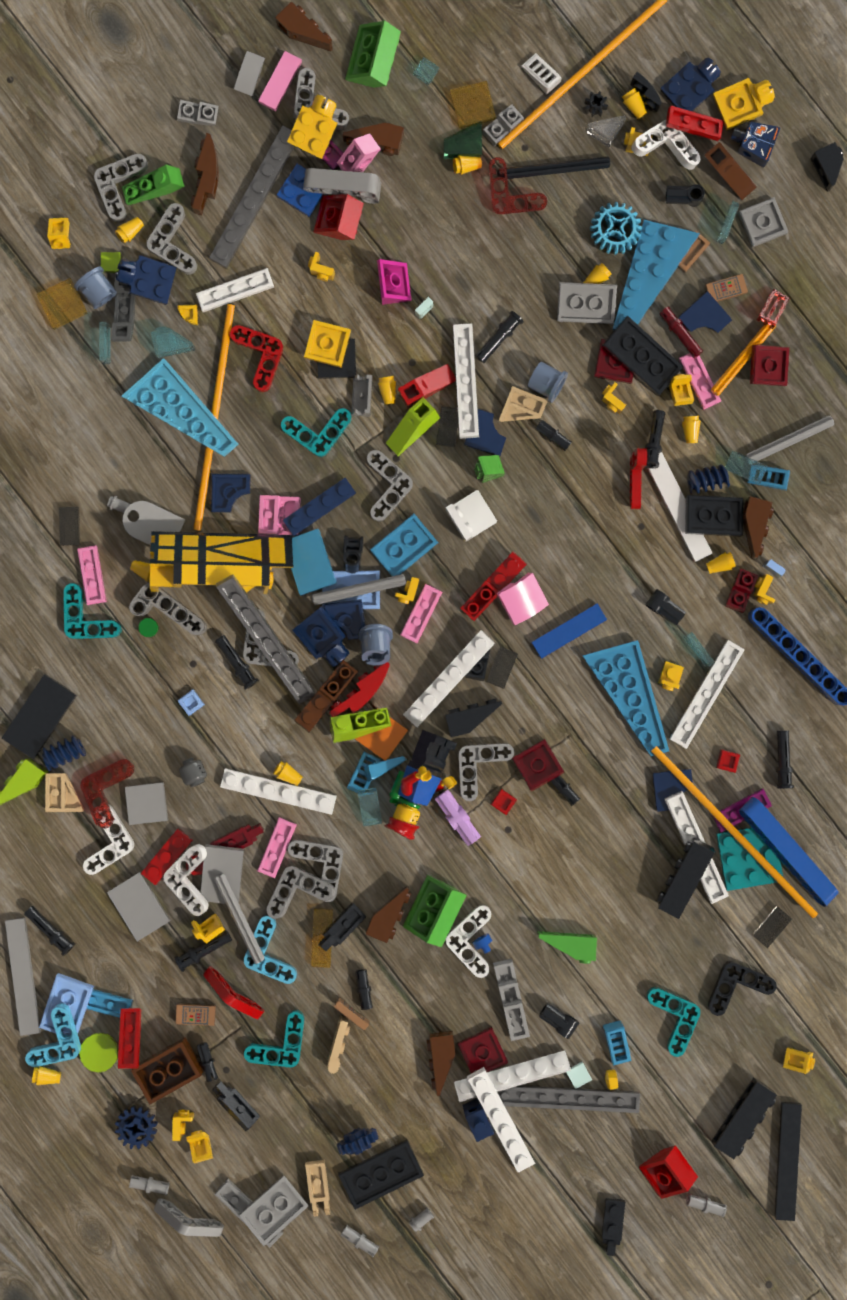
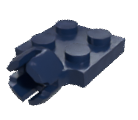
M709 57L705 58L698 65L688 62L660 90L675 107L693 112L714 93L715 90L712 87V83L720 76L721 71L717 64L713 66L712 63L714 61Z
M139 255L136 262L122 259L119 262L116 280L130 286L129 294L167 305L177 267Z
M322 606L293 629V632L316 660L323 657L334 667L349 655V651L342 643L343 638L346 637Z

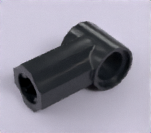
M698 184L692 186H667L666 204L699 206L704 198L705 190ZM691 193H698L700 198H692Z
M658 589L655 590L645 604L650 610L656 614H661L675 626L686 613L678 605L670 601V598Z
M547 1003L539 1014L542 1020L553 1026L566 1039H570L580 1024L575 1018L567 1013L564 1014L550 1003Z

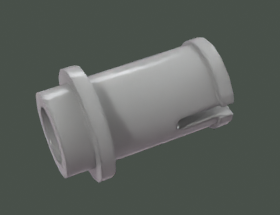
M111 496L107 503V507L110 510L115 509L122 513L131 505L118 499L117 496Z
M426 1207L415 1218L412 1217L409 1224L415 1232L421 1231L422 1227L434 1218V1215Z

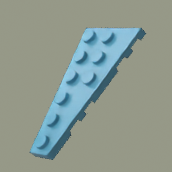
M164 358L122 395L123 398L224 457L239 445Z

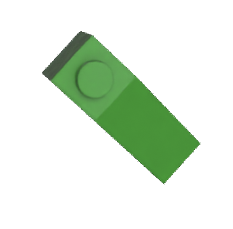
M538 931L537 935L541 940L579 960V963L590 964L591 961H596V935Z

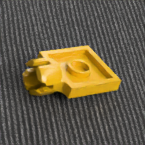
M747 78L713 93V98L726 130L763 115L762 107L773 102L775 98L773 88L769 90V86L772 85L768 80L753 84Z
M316 95L310 107L302 105L287 142L323 159L338 124L332 119L336 103L328 99L324 109H322L326 97Z

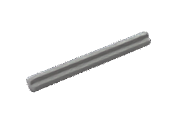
M828 415L747 453L746 460L749 464H753L832 427L834 420Z
M404 574L316 593L312 595L314 605L373 593L406 585V579Z
M221 874L215 878V882L254 963H260L264 960V955L226 876Z

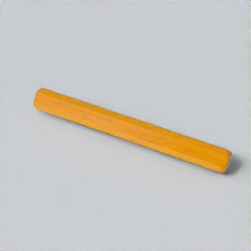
M768 320L711 388V392L714 395L719 396L751 358L752 345H761L775 329L776 324L773 321Z

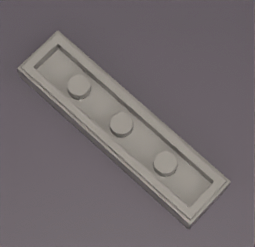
M228 1178L215 1191L214 1195L243 1222L239 1214L253 1201ZM284 1231L279 1232L266 1245L270 1248L283 1235Z

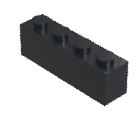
M694 837L691 842L687 841L683 849L685 854L682 859L678 858L676 861L674 874L668 876L665 883L667 887L664 892L661 891L656 900L658 902V909L677 919L682 915L715 854L714 847Z
M753 1077L711 1140L714 1147L733 1160L736 1156H739L744 1149L743 1145L745 1142L753 1137L757 1124L762 1123L767 1109L774 1105L777 1094Z

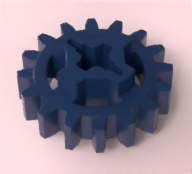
M133 1105L131 1111L126 1108L124 1114L121 1113L118 1116L120 1120H117L115 1125L119 1127L116 1128L115 1133H120L117 1139L124 1140L123 1146L129 1143L130 1149L134 1145L140 1149L142 1144L146 1147L149 1141H153L155 1137L152 1134H156L158 1131L154 1128L157 1126L158 1121H153L155 1114H148L150 1112L149 1108L143 1111L142 1105L139 1109H136V1106ZM135 1115L132 1120H126L128 1117ZM134 1124L138 1125L139 1130H135ZM140 1135L145 1136L144 1138L138 1139Z
M357 1128L343 1136L344 1139L337 1143L336 1146L339 1154L350 1153V1155H358L371 1148V1143L376 1142L375 1140H378L379 1136L375 1128Z

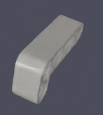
M307 168L305 169L303 190L321 194H348L361 197L366 203L377 204L380 199L381 181L379 176L373 173Z
M150 583L145 584L129 605L130 612L141 617L147 615L152 607L155 606L193 635H203L207 629L204 620L160 587L159 592H155V595L151 598L148 597L147 590L150 588ZM164 599H169L171 601V605L168 609H164L162 607V602ZM141 602L144 605V609L142 612L137 613L135 606ZM180 610L186 612V618L182 621L177 617ZM190 620L197 624L200 622L199 627L201 629L194 631L195 627L188 622Z

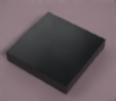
M349 339L342 368L318 362V379L355 377V339Z

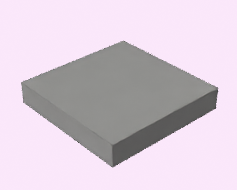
M775 197L738 212L752 248L788 234V229Z
M164 782L125 787L129 825L168 821Z

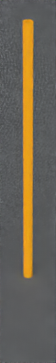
M668 0L655 1L497 143L499 148H505Z
M227 304L211 413L217 420L235 305ZM207 446L193 529L201 531L213 455V450Z
M655 746L651 752L811 918H815L818 915L815 909L670 759Z

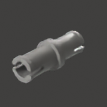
M132 1175L129 1188L145 1190L146 1193L155 1192L167 1195L170 1182L153 1180V1177L148 1179Z
M690 1193L687 1196L686 1206L700 1209L705 1214L709 1212L724 1217L726 1214L727 1205L711 1201L708 1197L701 1198Z
M346 1225L340 1235L353 1243L356 1249H362L371 1257H374L379 1249V1245L367 1239L365 1234L358 1233L348 1225Z

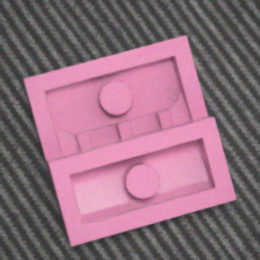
M260 495L258 534L292 535L282 520L300 509L301 498Z
M527 573L516 583H509L497 593L513 625L529 619L549 605L533 573Z

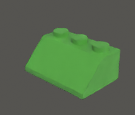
M386 21L360 25L345 79L373 88L386 86L401 31Z
M427 875L403 927L426 943L442 947L467 895Z

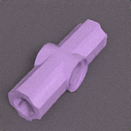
M448 789L435 798L446 814V819L453 829L457 830L467 846L473 844L481 837L471 823L468 814L461 805L459 806Z

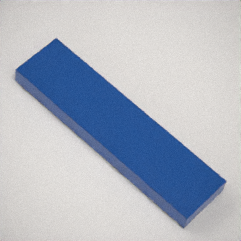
M597 603L531 643L542 659L603 623L607 618Z

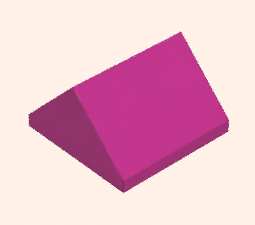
M377 260L382 305L412 301L407 263Z

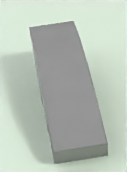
M512 958L494 962L493 965L511 1041L530 1037Z

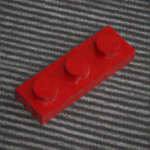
M670 106L667 111L666 127L719 141L722 135L723 120Z
M178 828L141 874L156 886L163 878L165 872L177 861L193 840Z
M140 1008L121 1009L118 1069H139L142 1010Z

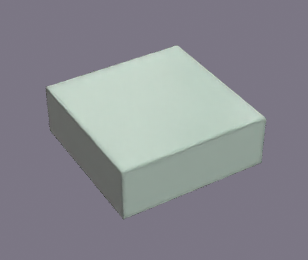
M428 297L415 309V315L422 319L433 308V301Z
M583 1061L571 1067V1071L566 1072L575 1089L592 1080Z

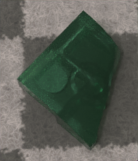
M482 121L476 122L444 138V159L457 158L458 155L482 157Z

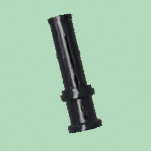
M510 311L509 317L499 324V329L475 355L482 363L488 360L507 337L513 335V331L519 324L524 323L523 319L514 311Z
M654 410L649 443L645 445L647 449V464L645 467L651 469L659 467L658 458L659 453L662 452L660 441L666 415L662 410Z
M226 636L219 637L215 643L234 668V675L239 677L244 685V690L258 683V678H255L249 670L250 666L243 663Z
M777 731L779 767L776 769L778 773V785L776 788H794V785H792V772L794 771L790 767L789 731Z
M31 906L24 913L49 938V943L51 945L54 944L62 952V956H65L75 946L74 942H71L63 935V931L57 930L34 906Z
M225 930L207 944L204 943L197 948L191 947L188 952L181 956H175V962L179 969L184 972L185 968L194 963L198 964L202 957L231 942L232 938L228 931Z

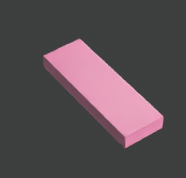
M286 51L283 53L258 100L260 104L276 112L302 63V59Z
M689 353L680 357L679 361L683 366L685 374H691L692 376L690 384L702 409L705 410L720 403V397L711 392V388L714 385L700 356L693 359Z
M95 545L78 548L86 604L93 605L107 602L98 547Z
M427 584L424 585L400 636L418 643L442 594L441 591Z
M280 817L278 818L257 870L258 872L273 878L276 877L297 824Z

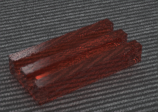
M773 289L756 320L759 322L760 320L764 321V325L769 324L771 325L769 328L773 329L790 298ZM774 295H776L777 298H776V300H775L773 306L771 307V309H770V311H769L767 317L764 316V314H765V312H766V310H767L769 304L771 303V301H772ZM780 299H783L784 301L780 309L778 310L774 320H771L770 318L773 312L775 311Z

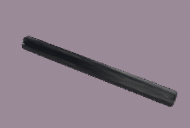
M606 156L499 168L497 175L499 180L604 169L610 167V158Z

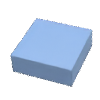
M772 559L766 561L762 566L776 577L783 576L786 571Z
M194 689L178 700L188 716L205 705Z

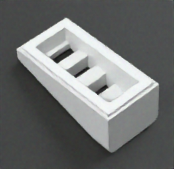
M536 53L521 66L546 95L561 83V76ZM536 61L538 64L531 69L529 66ZM541 66L543 69L536 74L535 71ZM546 72L547 74L541 78L540 76ZM551 77L552 79L546 83L545 81Z

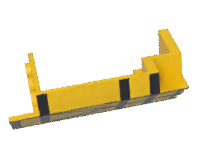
M151 531V592H159V587L216 585V583L234 574L241 586H263V594H267L268 589H271L273 584V572H270L272 567H294L292 535Z

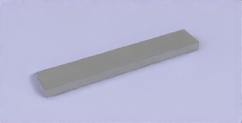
M26 917L6 920L5 926L20 1036L37 1034L41 1032V1029L39 1028L40 1022Z

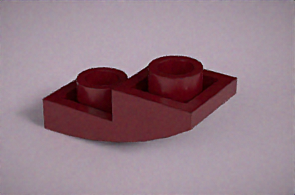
M740 568L725 607L744 613L758 575Z

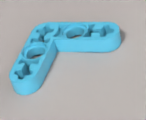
M264 915L254 932L255 939L257 937L265 939V946L260 947L264 960L257 964H250L248 957H251L247 949L244 964L251 970L285 984H290L297 977L296 968L265 955L277 923L276 919ZM267 919L271 920L270 924L273 925L268 927L266 933L270 934L269 937L264 933L258 932V930L263 931L265 924L262 922H266ZM273 962L276 965V970L268 972L265 969L266 963ZM283 966L281 971L287 972L288 970H291V974L294 976L289 977V979H286V975L284 973L280 972L279 976H277L276 974L279 970V967Z
M60 1003L56 1005L51 1012L52 1022L59 1042L31 1048L25 1057V1061L29 1066L38 1067L71 1060L80 1053L81 1043L71 1010L66 1004ZM59 1010L61 1013H65L63 1017L61 1014H57ZM63 1027L69 1028L71 1035H64L61 1029ZM69 1046H71L72 1049L75 1048V1051L72 1052V1050L67 1049L69 1048ZM55 1049L58 1052V1056H50L49 1050ZM34 1054L35 1056L40 1057L38 1058V1060H36V1058H32L31 1056Z

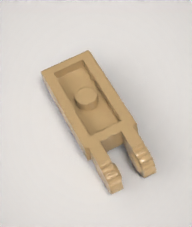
M343 1016L339 1017L329 1052L327 1069L331 1074L339 1070L340 1059L338 1057L339 1054L344 1052V1035L348 1036L350 1030L348 1019Z
M325 1160L306 1162L307 1183L313 1216H318L319 1208L317 1202L324 1201L325 1215H330V1196Z

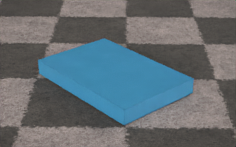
M412 514L371 548L370 551L391 576L402 574L437 545L438 541L418 517Z
M315 529L293 537L294 567L291 570L300 596L336 584L337 582L320 530Z

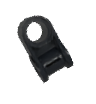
M344 535L343 563L344 569L348 573L353 574L360 570L364 536L351 538ZM355 560L356 563L349 564L348 561Z

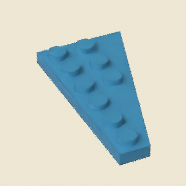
M648 220L643 221L640 232L641 236L637 242L613 331L626 316H629L635 323H640L700 233Z
M638 640L583 655L582 657L648 754L654 756L651 750L655 746L663 753L668 752L669 747Z

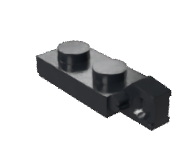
M351 903L322 934L324 938L318 945L324 951H327L332 945L334 947L338 944L340 945L366 916L354 903Z
M220 1081L212 1089L218 1097V1102L245 1132L259 1119L260 1115L235 1088L226 1087Z
M606 1198L602 1226V1243L606 1244L607 1255L615 1256L616 1245H620L622 1241L626 1202L621 1199Z

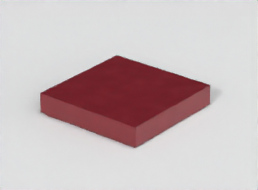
M601 339L594 377L632 384L634 374L602 346L606 339Z
M752 345L750 384L787 386L790 347Z
M545 739L512 758L531 792L564 773Z
M492 1027L457 1042L471 1074L483 1067L486 1072H490L508 1063Z

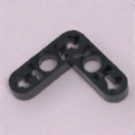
M728 961L721 969L708 1001V1009L716 1016L723 1015L737 983L767 995L775 992L777 984L770 976L736 962ZM734 966V969L740 972V979L738 980L739 976L735 973L729 975L727 969ZM747 973H753V982L746 983L744 976ZM761 980L767 983L769 980L772 986L771 988L767 987L765 990V987L759 984L758 981ZM727 983L729 991L723 994L719 991V987L721 984ZM718 994L719 996L726 999L725 1001L723 999L720 1000L719 1004L722 1006V1008L717 1009L715 1011L713 1004L718 1003L719 998L716 997V995Z

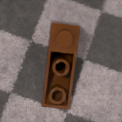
M291 1L275 17L277 26L290 39L330 52L333 50L331 37L326 32L322 33L318 29V24L312 18L309 20L305 16L306 13L301 6H296Z
M385 122L343 132V142H346L347 145H350L356 138L371 134L383 154L394 156L399 155L404 136V127Z
M720 142L704 155L741 200L757 188Z
M750 496L746 499L743 510V525L751 559H757L763 553L764 545L762 541L763 537L766 538L769 526H767L768 519L772 518L774 508H772L773 502Z
M408 886L403 888L373 914L366 935L385 943L388 942L389 938L393 939L397 930L394 928L396 920L400 922L404 913L401 910L403 903L407 904L411 893L408 892Z
M453 1031L430 1033V1039L426 1040L428 1052L432 1051V1059H429L430 1071H434L435 1078H431L432 1090H436L437 1096L441 1094L455 1057Z

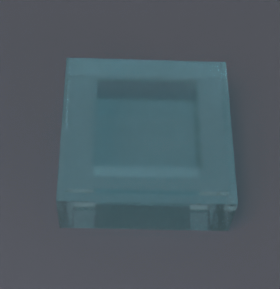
M423 57L413 75L430 85L440 67Z

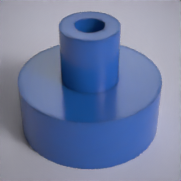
M489 933L475 939L472 944L476 950L482 948L485 954L491 951L488 944L492 942Z

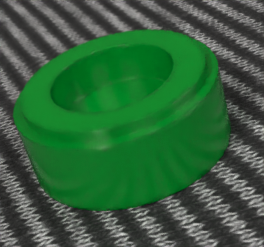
M145 618L140 622L139 632L144 637H153L158 633L159 626L154 619Z

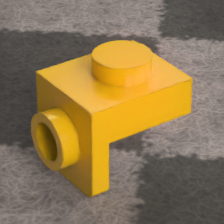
M315 252L314 257L311 256L308 263L311 274L317 276V279L321 281H333L335 276L334 269L318 264L320 254Z
M678 374L672 378L669 388L674 406L693 404L694 397L690 386L691 374Z
M614 383L612 386L608 384L602 392L604 397L601 401L607 404L606 408L609 411L620 414L626 404L612 394L618 384Z
M768 574L762 577L759 576L755 584L756 590L753 594L754 597H757V601L764 605L775 602L774 598L766 595L774 578Z
M213 914L200 925L195 920L191 922L194 928L192 930L194 936L198 940L201 938L206 944L225 930L220 918L216 914Z
M199 1130L192 1132L191 1136L186 1137V1141L190 1145L192 1162L194 1164L213 1158L210 1139L207 1133Z

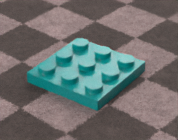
M751 827L738 829L783 876L780 859ZM728 831L716 833L726 891L777 883Z

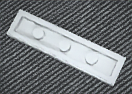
M268 268L203 290L196 293L202 312H206L274 288Z

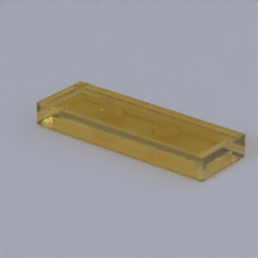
M314 908L311 967L331 968L332 946L327 951H324L318 944L324 938L322 934L333 923V909Z

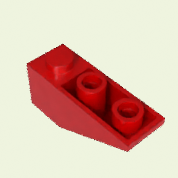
M446 364L399 387L398 393L407 409H409L422 397L426 399L456 382V377L449 365Z

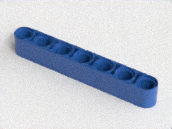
M762 607L754 608L748 613L750 623L833 704L847 705V688L774 616ZM757 611L761 612L763 616L760 622L754 617ZM771 624L776 627L774 635H771L768 631V627ZM784 638L790 641L788 648H784L782 645ZM799 651L804 656L801 662L796 659V654ZM812 665H815L817 667V673L815 675H812L810 673V667ZM826 678L831 681V686L828 689L823 684ZM839 692H842L845 696L842 702L837 698Z
M751 797L740 808L739 813L815 901L821 906L826 907L839 894L830 880L757 798Z

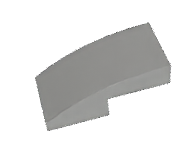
M249 51L246 52L234 86L235 90L253 96L265 61L264 57Z
M180 100L177 121L215 126L219 106L204 102L197 104Z
M511 104L498 115L497 119L483 129L482 134L495 147L497 143L524 120V117Z

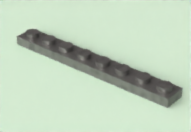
M281 127L209 257L211 261L226 269L295 147L287 142L292 131L287 127Z
M234 574L216 583L219 592L296 701L300 704L315 696L314 689Z
M516 1086L497 1092L504 1106L627 1113H639L640 1092Z

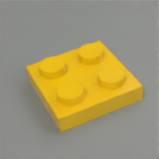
M313 320L304 358L342 368L351 329Z

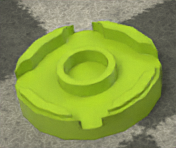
M94 1033L82 1043L79 1053L80 1060L84 1067L90 1071L97 1073L105 1072L112 1068L118 1059V1044L108 1034Z

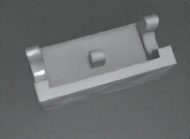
M355 375L353 377L351 416L370 417L372 375H366L365 377Z

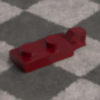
M261 823L252 827L250 824L244 825L210 842V845L244 849L252 845L257 840L256 836L264 833V829Z

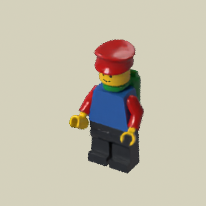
M422 729L412 761H409L405 772L399 770L389 795L391 798L389 802L397 807L393 817H389L388 824L384 825L387 829L407 839L414 840V833L420 828L416 825L420 816V812L417 809L421 807L418 804L427 806L435 792L444 789V786L451 789L457 784L453 776L441 780L443 775L441 771L444 770L446 765L445 760L450 749L455 750L457 743Z

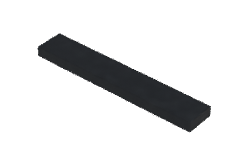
M781 1102L774 1215L776 1220L795 1221L801 1103Z

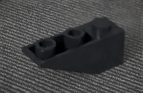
M497 698L485 701L486 705L479 706L478 703L467 705L466 710L460 711V708L448 710L449 714L445 716L450 736L455 737L470 733L501 706L502 701L497 702Z

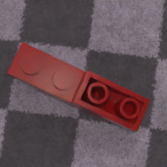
M513 551L460 609L475 621L498 596L497 593L506 587L527 563Z
M389 662L375 665L373 667L375 671L371 674L366 672L358 677L359 682L356 684L360 691L357 692L355 689L346 695L348 698L342 703L339 700L331 706L332 710L329 712L331 716H338L348 708L353 713L361 709L382 685L390 667Z

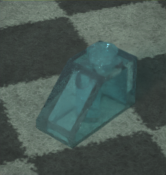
M158 327L155 331L151 332L155 354L158 358L196 350L191 341L170 328Z

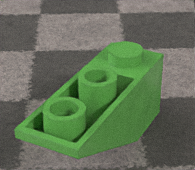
M164 165L122 186L126 204L132 205L173 193L185 186L180 169Z
M499 455L480 456L477 463H475L474 471L476 477L481 479L482 483L502 477L505 474Z

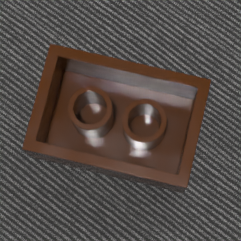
M186 1037L141 1061L139 1069L131 1070L149 1105L199 1078L204 1071Z

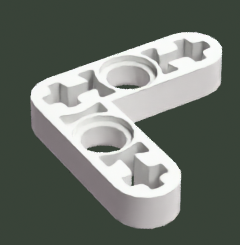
M666 120L637 137L631 146L635 155L645 156L663 143H666L686 169L692 170L700 162L699 153L683 132L666 127ZM664 129H669L664 134L662 132ZM651 134L656 135L658 141L652 140ZM675 141L681 142L683 148L677 147Z
M109 804L98 806L95 815L112 843L84 861L83 869L89 875L100 872L134 849L132 837L114 808ZM102 808H103L104 810H105V809H108V810H109V812L107 813V815H108V817H109L110 819H111L112 817H114V819H115V820L109 822L107 825H106V823H105V821H108L107 817H106V816H101V814H100V813H102ZM113 823L118 824L120 827L118 834H113L110 831V826ZM123 833L125 835L124 837H122L123 841H128L130 844L128 845V850L126 848H121V845L123 843L120 839H118L117 841L115 839L116 837L121 836ZM106 850H110L114 854V858L111 861L104 858ZM100 858L101 863L95 866L96 870L88 868L90 865L89 861L94 863Z
M200 844L189 848L165 872L163 877L166 885L195 916L205 913L209 906L204 896L187 878L207 856L205 847ZM198 851V857L192 859L191 857ZM182 861L188 863V870L183 869L181 865ZM183 887L189 890V896L183 894Z
M486 905L477 906L446 937L447 946L479 978L487 976L489 965L468 940L490 920L491 910ZM480 909H481L482 911L487 910V912H486V916H487V917H486V918H484V917L479 918V919H478V922H479L480 924L477 925V923L475 922V920H473L471 917L474 915V917H475V919H476V918L479 916V912H478V911H479ZM464 923H473L474 929L471 932L464 931ZM451 936L459 937L458 942L462 946L459 952L456 951L459 948L456 943L450 944ZM465 949H470L473 952V956L470 959H464L462 952ZM476 957L479 958L476 960V962L480 966L483 964L485 965V971L483 973L481 971L476 972L477 966L474 963L472 964V966L469 965L476 959Z

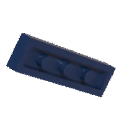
M345 477L282 521L292 536H295L355 495L356 492Z

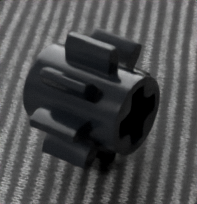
M600 91L598 94L591 92L590 99L585 98L584 103L588 105L585 108V112L589 111L591 117L597 114L601 117L602 110H607L608 107L607 104H604L607 101V97L603 98Z

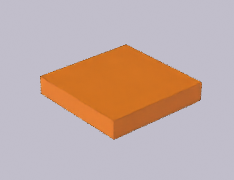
M391 717L390 727L355 738V740L384 761L389 758L408 731Z

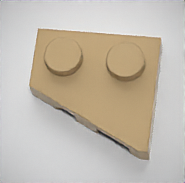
M512 386L499 421L541 418L548 400Z
M45 773V812H84V807L67 773Z

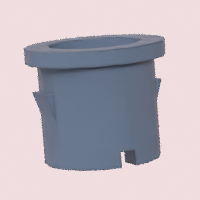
M101 266L86 273L74 285V288L77 291H81L94 309L105 305L117 294V291L103 274L104 269Z
M540 362L528 382V387L547 397L548 402L553 403L565 384L568 372H560L546 363Z
M370 624L360 629L361 657L363 661L366 660L367 664L382 665L390 660V642L393 639V631L388 626Z

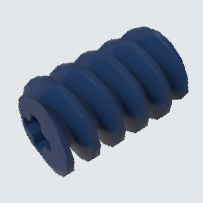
M722 464L718 465L717 468L711 466L710 471L707 467L703 468L702 471L696 469L695 474L692 470L688 471L687 483L691 495L693 489L699 494L701 487L704 492H707L708 486L714 491L716 484L719 489H722L723 483H725L727 488L730 487L728 471Z
M74 735L71 736V742L64 738V745L57 741V748L50 744V751L45 747L42 748L43 761L48 771H51L52 767L58 768L59 764L65 765L66 761L72 762L73 757L79 759L80 754L86 756L80 739H76Z

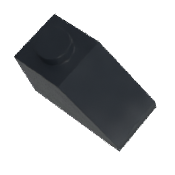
M836 142L814 152L810 158L827 192L836 184L844 160L843 151L837 146Z

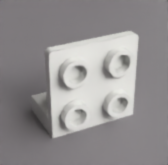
M478 490L445 508L465 542L497 523L495 516Z

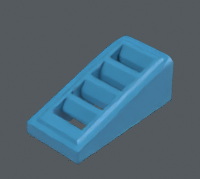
M751 464L748 483L787 491L790 470ZM760 470L759 479L755 480L756 471ZM764 471L768 472L766 482L762 481ZM772 473H776L774 483H770ZM780 474L783 475L782 484H778Z
M363 752L347 786L348 789L363 796L371 782L357 777V774L366 777L365 771L360 769L368 765L363 762L364 759L372 763L381 761V759L367 752ZM354 781L364 785V787L362 788L354 784Z
M401 756L367 765L364 768L367 781H372L405 761V757Z
M615 1021L604 1024L603 1030L613 1066L632 1061L622 1022ZM621 1037V1039L611 1041V1039ZM623 1045L622 1047L613 1049V1047ZM625 1052V1054L615 1057V1054Z

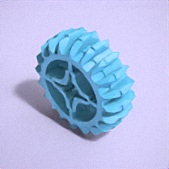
M618 202L614 203V207L608 203L606 208L602 206L600 207V212H595V218L591 220L593 225L590 226V231L593 232L591 238H597L594 244L598 245L601 243L600 250L606 247L607 254L611 250H613L614 255H617L618 250L624 254L625 248L630 251L632 245L637 244L638 241L636 239L640 238L641 234L639 231L642 230V226L638 225L641 219H635L638 213H631V206L625 209V203L621 207H618ZM613 215H618V216H621V217H623V218H622V219H616ZM605 219L607 221L606 225L608 226V229L603 234L601 230V222ZM629 223L631 234L627 238L624 228ZM613 226L620 227L619 231L617 229L616 231L612 230ZM616 238L620 242H614L609 239Z

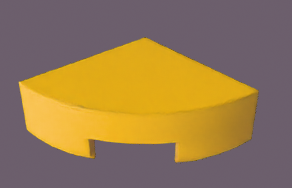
M178 305L181 317L189 324L198 325V306Z

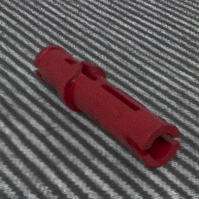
M670 307L664 308L663 312H660L659 315L669 326L668 329L670 332L673 331L693 359L697 358L700 353H703V349L682 325L683 321L675 316Z

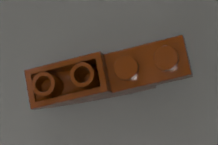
M206 133L205 139L202 138L200 143L201 153L199 157H196L194 168H196L197 174L201 177L197 179L196 188L198 189L196 195L192 196L191 206L194 213L201 216L207 198L215 200L219 178L218 157L214 142L209 133Z
M343 660L294 721L309 733L346 689L358 671Z

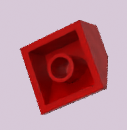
M348 194L323 196L313 232L339 240H354L364 203Z
M676 1145L662 1149L639 1166V1169L661 1199L688 1192L698 1178Z

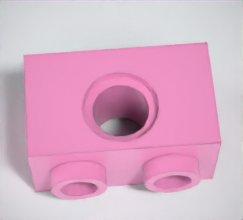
M371 134L361 136L352 141L337 161V164L342 171L364 172L381 149Z

